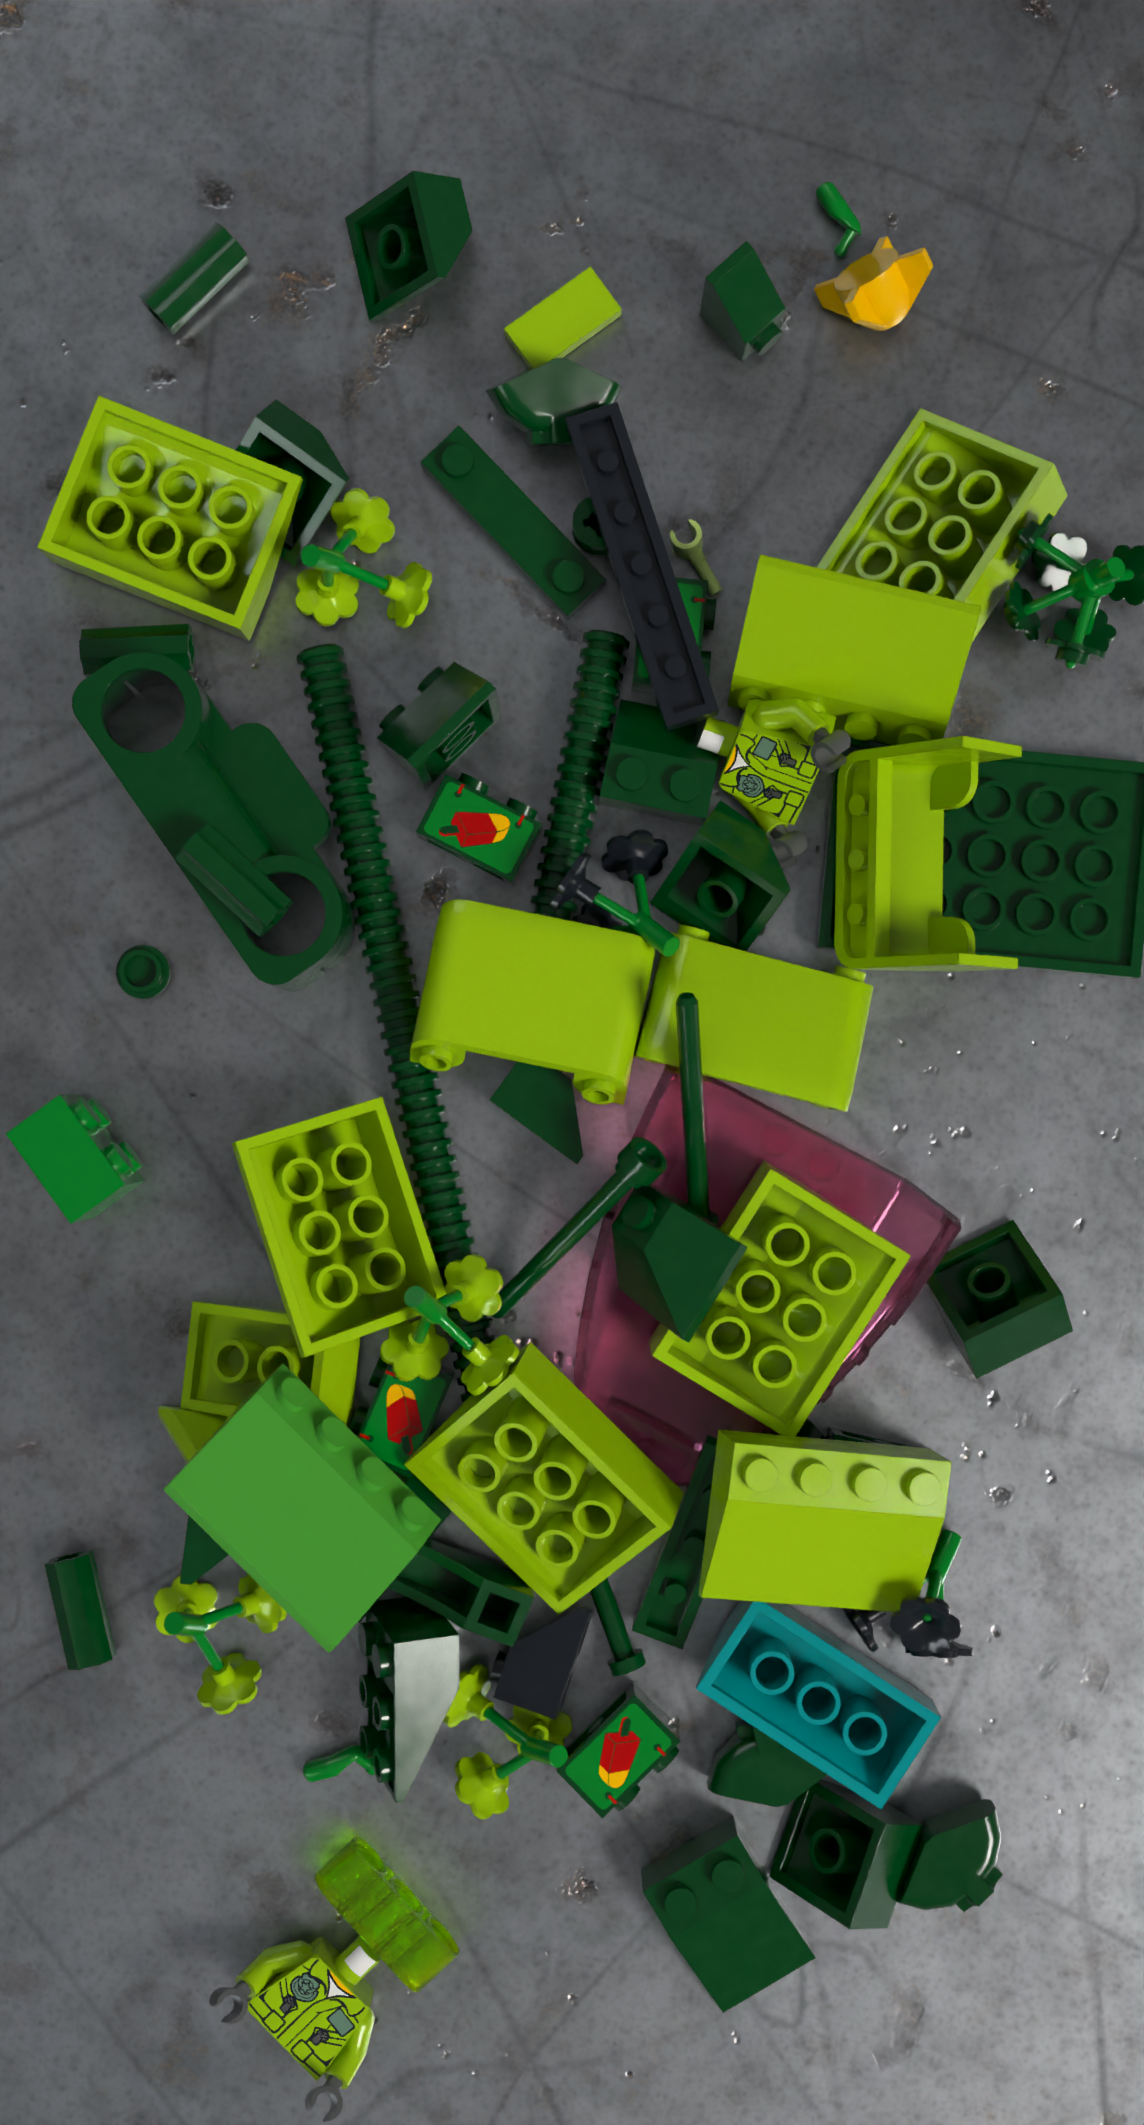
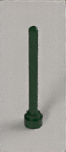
M634 1137L619 1152L617 1156L618 1162L615 1165V1174L499 1291L502 1306L496 1314L491 1315L492 1317L498 1319L505 1317L631 1188L637 1189L641 1186L651 1185L666 1170V1159L657 1146L645 1138Z

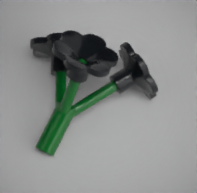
M635 830L628 836H614L606 844L607 852L601 858L602 867L607 872L617 873L620 880L629 881L631 884H634L638 912L635 914L600 893L602 888L586 879V867L591 855L587 852L581 853L572 865L571 870L567 872L561 881L549 909L554 912L557 909L560 910L564 903L575 897L582 901L584 905L581 909V915L573 917L571 921L641 936L664 956H672L678 950L680 940L651 918L645 885L649 876L655 875L662 870V860L668 855L667 843L662 839H653V835L647 830ZM622 920L629 925H622Z
M943 1529L936 1543L923 1583L924 1585L928 1582L926 1597L907 1596L902 1600L900 1610L893 1612L891 1615V1629L901 1635V1642L905 1647V1653H911L912 1656L956 1658L974 1655L973 1647L954 1641L960 1636L962 1626L959 1619L950 1614V1607L944 1601V1581L962 1541L961 1536L953 1531ZM842 1608L868 1649L872 1652L878 1650L879 1647L874 1640L873 1625L888 1615L887 1612Z

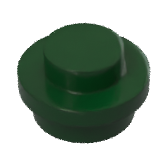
M138 945L128 949L122 954L116 966V977L120 987L128 995L135 998H153L162 993L170 981L171 968L168 959L160 950L151 946Z

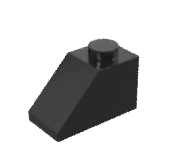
M582 1607L519 1639L513 1647H509L508 1652L499 1650L489 1678L490 1682L497 1684L493 1698L552 1719L560 1716L594 1610Z

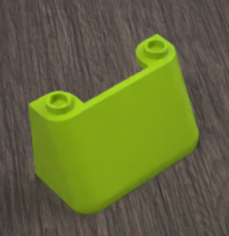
M449 900L442 905L436 924L410 1049V1061L421 1063L430 1070L447 1071L451 1067L462 1064L466 1051L522 1062L574 1073V1087L578 1092L582 1093L585 1100L600 1105L616 1103L624 1105L654 962L655 949L641 936L632 933L471 900Z
M679 925L677 934L672 933L680 940L678 950L670 957L659 954L640 1026L634 1058L654 1064L675 1066L676 1069H679L676 1000L682 993H693L698 1000L702 1075L789 1097L797 1101H808L807 1103L837 1112H848L874 989L872 985L864 983L866 973L842 966H835L833 974L709 942L710 932L695 927Z

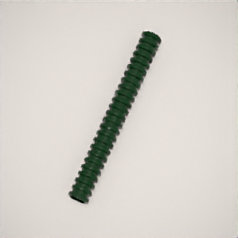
M590 630L583 634V642L587 646L580 649L579 657L584 661L583 664L577 665L576 674L580 676V681H575L573 684V690L577 692V696L570 699V707L574 711L573 714H568L566 723L571 725L570 730L564 731L563 739L567 741V746L560 749V756L564 758V762L557 765L556 771L561 774L560 780L554 781L553 788L558 791L557 796L551 797L550 805L554 806V812L547 815V821L551 823V827L544 830L543 835L544 838L548 839L547 846H541L540 854L545 856L544 862H539L537 865V871L541 872V877L534 880V887L538 888L537 895H532L530 903L534 904L535 907L534 912L529 913L571 921V912H577L578 905L573 903L574 898L564 903L561 909H557L555 912L549 909V906L557 894L556 892L567 872L571 870L577 857L583 853L584 847H589L591 839L586 836L587 831L594 828V822L590 820L591 814H596L597 805L593 804V800L600 797L601 789L597 788L596 785L597 782L603 781L604 773L600 771V765H606L607 756L603 754V750L610 747V740L606 738V735L613 731L614 724L609 720L610 716L616 715L617 707L613 705V700H617L620 697V690L616 688V685L622 683L624 676L619 672V669L626 666L627 658L622 654L623 651L629 650L630 641L623 635L605 630Z

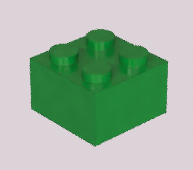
M59 1094L8 1131L6 1135L69 1223L73 1224L95 1218L142 1184L145 1179L138 1171L143 1167L141 1159L126 1141L120 1144L116 1141L107 1128L112 1123V1120L103 1106L94 1097L87 1100L84 1095Z

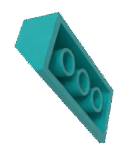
M740 1600L723 1625L696 1684L698 1691L879 1809L883 1808L942 1718L932 1698L789 1605L781 1603Z

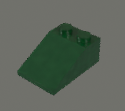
M453 662L445 671L440 666L431 671L417 688L422 694L407 708L402 704L396 706L379 724V727L383 730L377 737L380 745L425 791L501 718L496 688L488 680L456 662Z
M733 1815L641 1869L644 1895L674 1945L723 2013L816 1958Z

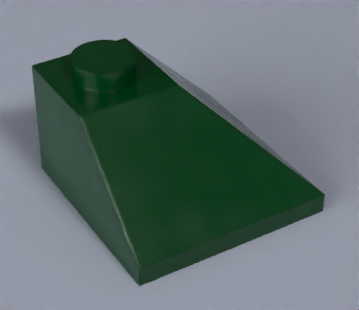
M412 171L345 217L368 319L370 321L380 320L446 278L473 231L460 178Z
M276 399L255 416L236 451L302 477L303 481L280 557L295 566L301 558L302 549L311 542L349 481V477L321 431Z
M720 800L697 831L650 903L681 925L710 932L709 942L747 951L786 898L791 888L766 832Z
M652 1184L641 1186L637 1189L634 1188L612 1224L618 1289L680 1339L689 1343L748 1247L682 1199Z

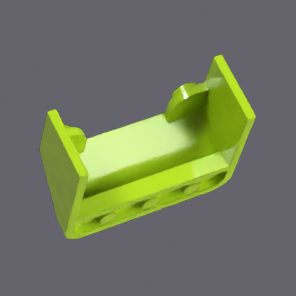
M957 736L857 750L846 757L847 761L839 768L837 778L834 934L835 952L837 958L845 967L863 970L948 972L1018 969V958L975 954V936L970 924L962 918L942 917L944 810L961 808L973 798L978 785V763L1022 757V746L968 736Z

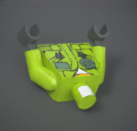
M798 697L769 701L750 700L746 705L738 726L713 717L708 718L697 744V747L726 757L718 784L721 789L730 793L751 815L757 826L766 832L768 839H774L770 844L782 870L796 864V856L805 852L808 844L807 838L803 833L796 830L788 832L786 830L788 824L795 825L819 769L825 773H831L844 765L847 759L841 753L848 749L851 743L850 735L846 731L835 730L833 732L835 716L815 712L804 700Z
M361 1936L357 1937L341 1954L323 1937L317 1938L310 1944L298 1940L265 1948L236 1976V1985L233 1988L220 1987L211 1994L209 2003L210 2006L216 2007L226 1996L230 1995L233 1998L234 2007L230 2014L222 2019V2023H237L243 2019L248 2010L316 2081L324 2074L327 2081L323 2086L316 2087L307 2094L305 2107L306 2110H311L319 2094H327L331 2101V2108L325 2115L323 2122L331 2121L340 2114L343 2106V2099L339 2092L340 2089L348 2088L368 2051L375 2021L371 2008L374 1990L364 1976L380 1962V1956L372 1944Z

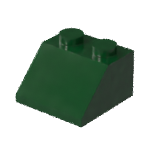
M621 699L602 782L599 805L702 826L707 819L719 760V754L697 747L706 719L666 732L657 706Z
M1014 1220L918 1266L919 1273L952 1340L976 1379L1073 1332L1063 1293Z
M821 1779L796 1798L769 1877L848 1929L888 1928L923 1825L885 1803L882 1809H879L852 1790Z

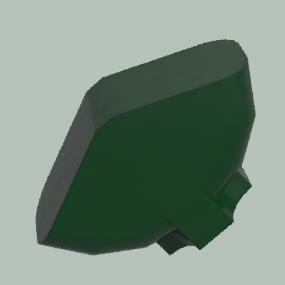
M555 358L530 367L485 391L499 414L521 431L526 432L527 445L545 446L571 445L565 426V418L614 403L622 386L567 358Z
M741 1719L734 1721L737 1734L733 1735L716 1754L707 1780V1787L709 1791L720 1796L780 1807L788 1805L827 1774Z
M990 1799L977 1800L926 1818L921 1822L923 1828L897 1900L898 1903L923 1910L952 1907L956 1904L965 1912L973 1906L979 1907L994 1893V1887L1003 1874L996 1865L1001 1842V1830L996 1807Z

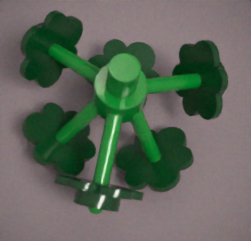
M1049 513L1041 524L1032 519L1026 528H1021L1018 531L1019 538L1014 548L1020 551L1021 554L1016 561L1015 568L1020 570L1032 554V564L1035 568L1039 569L1035 575L1036 583L1042 587L1050 586L1053 592L1033 600L1030 592L1025 588L1022 589L1020 584L1014 581L1009 584V590L1005 592L1004 614L1014 631H1023L1026 638L1030 642H1034L1039 639L1038 629L1041 628V621L1036 612L1072 596L1075 600L1082 603L1081 608L1067 610L1065 619L1057 621L1054 625L1053 635L1056 639L1046 638L1045 645L1046 648L1057 651L1055 660L1064 663L1067 668L1072 669L1075 666L1087 668L1089 659L1095 661L1104 659L1109 648V642L1115 639L1117 633L1114 626L1107 624V614L1103 610L1098 609L1101 598L1109 594V597L1114 601L1125 599L1127 603L1134 606L1144 603V545H1137L1132 549L1128 545H1119L1114 549L1112 558L1106 561L1092 559L1086 563L1082 560L1087 552V544L1083 538L1078 536L1067 538L1064 533L1055 532L1050 536L1048 542L1042 539L1054 521V516Z

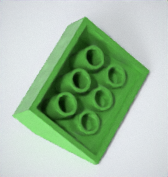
M284 1364L280 1365L244 1399L163 1489L328 1653L342 1641L419 1552L441 1521Z

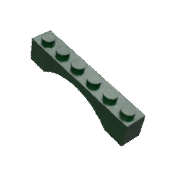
M429 1538L419 1552L387 1587L442 1615L462 1629L511 1647L515 1644L535 1598L531 1587L512 1569Z

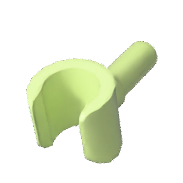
M689 519L688 527L695 540L691 543L683 544L677 540L675 533L671 530V548L678 558L690 561L702 580L708 581L707 590L713 596L723 589L702 552L703 539L701 527L696 521Z

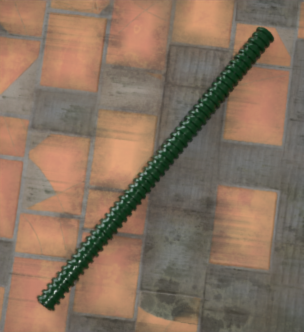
M322 644L304 649L297 655L296 660L297 664L304 667V670L300 672V678L302 681L307 682L308 686L304 688L303 692L305 697L311 699V703L307 705L308 713L314 714L315 717L311 721V728L318 731V736L314 739L315 745L322 748V752L318 754L319 762L325 763L326 766L321 773L322 777L328 779L330 784L326 786L325 791L327 795L333 797V801L329 803V809L332 812H336L337 818H334L332 822L333 827L339 828L341 833L337 835L336 840L337 844H343L344 851L340 852L341 860L347 861L348 865L343 870L344 876L351 878V884H348L347 890L348 893H354L355 900L351 902V908L358 910L359 914L354 921L356 926H361L362 933L358 935L359 942H365L366 949L362 951V957L369 959L370 965L365 970L367 975H372L373 982L369 984L370 991H376L377 998L372 1002L375 1008L379 1007L381 1015L376 1017L377 1023L383 1024L384 1032L380 1033L381 1040H387L388 1048L383 1050L384 1056H390L392 1062L391 1065L387 1066L388 1073H394L396 1080L391 1082L392 1089H398L399 1097L395 1098L394 1101L396 1106L401 1105L403 1114H399L398 1119L399 1122H405L406 1130L402 1131V1137L404 1139L408 1138L410 1147H406L405 1150L407 1155H412L414 1163L409 1164L410 1171H416L417 1179L413 1180L414 1188H420L421 1196L416 1197L417 1204H423L425 1212L420 1214L423 1221L427 1220L428 1228L425 1230L427 1236L431 1238V1248L445 1288L447 1284L444 1275L446 1266L455 1260L462 1261L470 1254H478L477 1252L472 1253L471 1245L476 1242L474 1236L468 1235L467 1228L472 1227L471 1220H465L464 1212L468 1211L467 1203L461 1204L460 1195H463L465 1192L463 1187L457 1186L456 1179L460 1178L461 1174L459 1170L454 1171L453 1162L457 1161L456 1154H450L449 1146L454 1143L453 1138H447L445 1132L446 1129L450 1128L448 1121L443 1122L441 1114L446 1112L445 1105H439L438 1097L443 1094L441 1088L436 1089L434 1081L439 1079L438 1072H432V1070L424 1067L421 1063L410 1061V1049L419 1010L416 999L420 998L421 995L419 990H414L412 984L417 981L416 974H410L409 966L413 965L412 957H406L405 950L409 949L410 946L408 941H403L402 934L406 932L405 925L399 924L398 918L402 916L401 908H396L394 901L399 899L398 892L391 890V885L395 883V878L393 875H388L387 869L392 865L391 860L385 859L383 854L388 850L387 843L380 840V836L384 834L383 827L377 826L376 822L381 817L380 811L373 809V803L377 801L376 794L369 791V787L373 785V780L371 777H366L365 771L369 770L370 766L368 761L362 759V755L366 752L365 745L359 744L358 741L362 737V730L355 727L354 724L358 721L359 717L357 712L351 710V706L355 704L354 696L348 695L347 692L352 686L351 681L344 678V674L348 671L347 664L340 661V658L344 655L343 647L336 644ZM450 1306L446 1308L447 1316L471 1339L477 1337L484 1344H489L497 1338L495 1334H490L489 1328L494 1325L492 1318H487V1316L483 1315L481 1319L475 1322H468L461 1317L457 1308ZM453 1339L454 1343L449 1345L450 1352L457 1354V1360L453 1361V1366L455 1369H460L462 1376V1373L471 1362L462 1354L463 1347ZM459 1376L457 1384L464 1386L465 1392L460 1397L461 1401L465 1402L472 1394L467 1390V1386L461 1381V1376Z

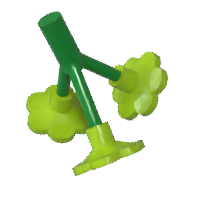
M361 488L350 489L345 494L344 499H339L334 503L330 512L331 517L338 524L336 533L339 540L332 549L309 544L302 549L301 560L303 564L315 569H305L298 574L296 582L299 592L296 596L295 604L300 613L313 615L314 620L321 626H332L338 621L339 617L349 618L356 613L358 600L355 595L359 590L358 580L379 588L381 595L390 598L387 607V617L395 621L396 625L401 628H408L414 621L415 616L422 614L428 604L429 596L427 591L432 582V573L423 568L421 564L417 562L409 563L403 574L398 577L391 575L381 577L346 562L343 555L350 545H356L364 553H375L382 543L388 542L393 538L395 526L388 518L390 508L383 498L378 496L369 497Z
M470 1254L462 1261L455 1260L446 1266L444 1271L447 1281L445 1286L446 1295L436 1299L420 1286H412L406 1291L404 1295L405 1303L421 1315V1318L412 1323L403 1321L390 1326L388 1339L380 1347L381 1359L393 1366V1373L399 1380L408 1382L414 1380L417 1376L421 1379L431 1380L439 1374L441 1361L447 1356L449 1345L445 1338L436 1334L434 1324L441 1326L463 1347L462 1354L471 1363L462 1373L461 1381L474 1396L483 1393L488 1386L493 1387L501 1383L508 1374L509 1366L517 1359L519 1348L513 1344V1340L508 1335H501L492 1343L484 1344L477 1337L471 1339L447 1316L446 1308L450 1306L457 1308L464 1320L475 1322L481 1319L483 1315L491 1316L496 1314L502 1306V1300L499 1295V1291L503 1287L501 1274L496 1269L489 1268L482 1256Z
M248 1573L246 1577L241 1578L239 1581L238 1590L240 1596L235 1597L232 1604L219 1609L214 1606L217 1600V1592L211 1583H198L195 1581L191 1585L180 1584L181 1575H178L173 1580L171 1586L160 1588L154 1596V1606L158 1611L155 1619L156 1627L164 1635H176L183 1643H192L194 1641L197 1643L209 1662V1666L202 1673L203 1685L197 1692V1699L202 1706L212 1707L218 1715L229 1714L238 1704L249 1703L255 1698L258 1692L256 1682L262 1675V1668L257 1661L246 1660L241 1653H232L226 1657H219L206 1637V1631L215 1627L218 1621L236 1615L239 1618L246 1617L251 1624H257L263 1633L268 1634L276 1631L278 1622L286 1619L287 1612Z
M476 1664L469 1672L462 1671L459 1674V1690L443 1723L453 1728L462 1720H469L473 1716L480 1721L487 1719L505 1732L506 1738L509 1741L517 1744L519 1755L503 1765L500 1763L494 1764L490 1756L484 1752H478L472 1757H462L456 1762L455 1773L458 1777V1781L455 1784L456 1795L462 1803L470 1805L473 1814L477 1818L485 1820L491 1817L493 1813L499 1815L508 1809L509 1798L506 1790L509 1786L510 1774L532 1760L555 1768H559L566 1763L568 1752L564 1747V1738L571 1733L573 1722L569 1714L561 1711L560 1716L556 1719H552L515 1705L513 1706L514 1716L507 1720L494 1710V1703L485 1697L491 1687V1682L487 1677L488 1669L482 1664Z

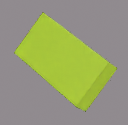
M590 266L505 327L504 335L528 368L544 361L563 358L619 318L622 314V309Z

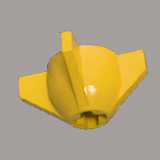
M888 236L879 238L872 253L851 263L838 277L816 284L814 291L823 308L849 317L853 323L860 324L865 328L883 331L897 325L906 317L930 274L933 264L925 247L900 255L893 248Z

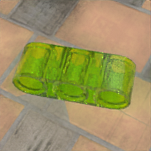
M354 1837L314 1874L317 1886L326 1899L412 1991L419 1993L460 1955L456 1941L445 1926L374 1848L361 1837Z

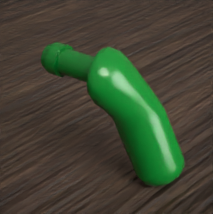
M824 182L817 188L816 197L827 214L846 229L839 244L834 248V253L843 258L846 256L847 249L854 236H861V225L836 186L831 182Z
M351 1744L331 1755L307 1761L303 1766V1776L308 1782H316L338 1776L354 1761L363 1767L369 1775L374 1776L375 1772L371 1760L363 1758L360 1745Z

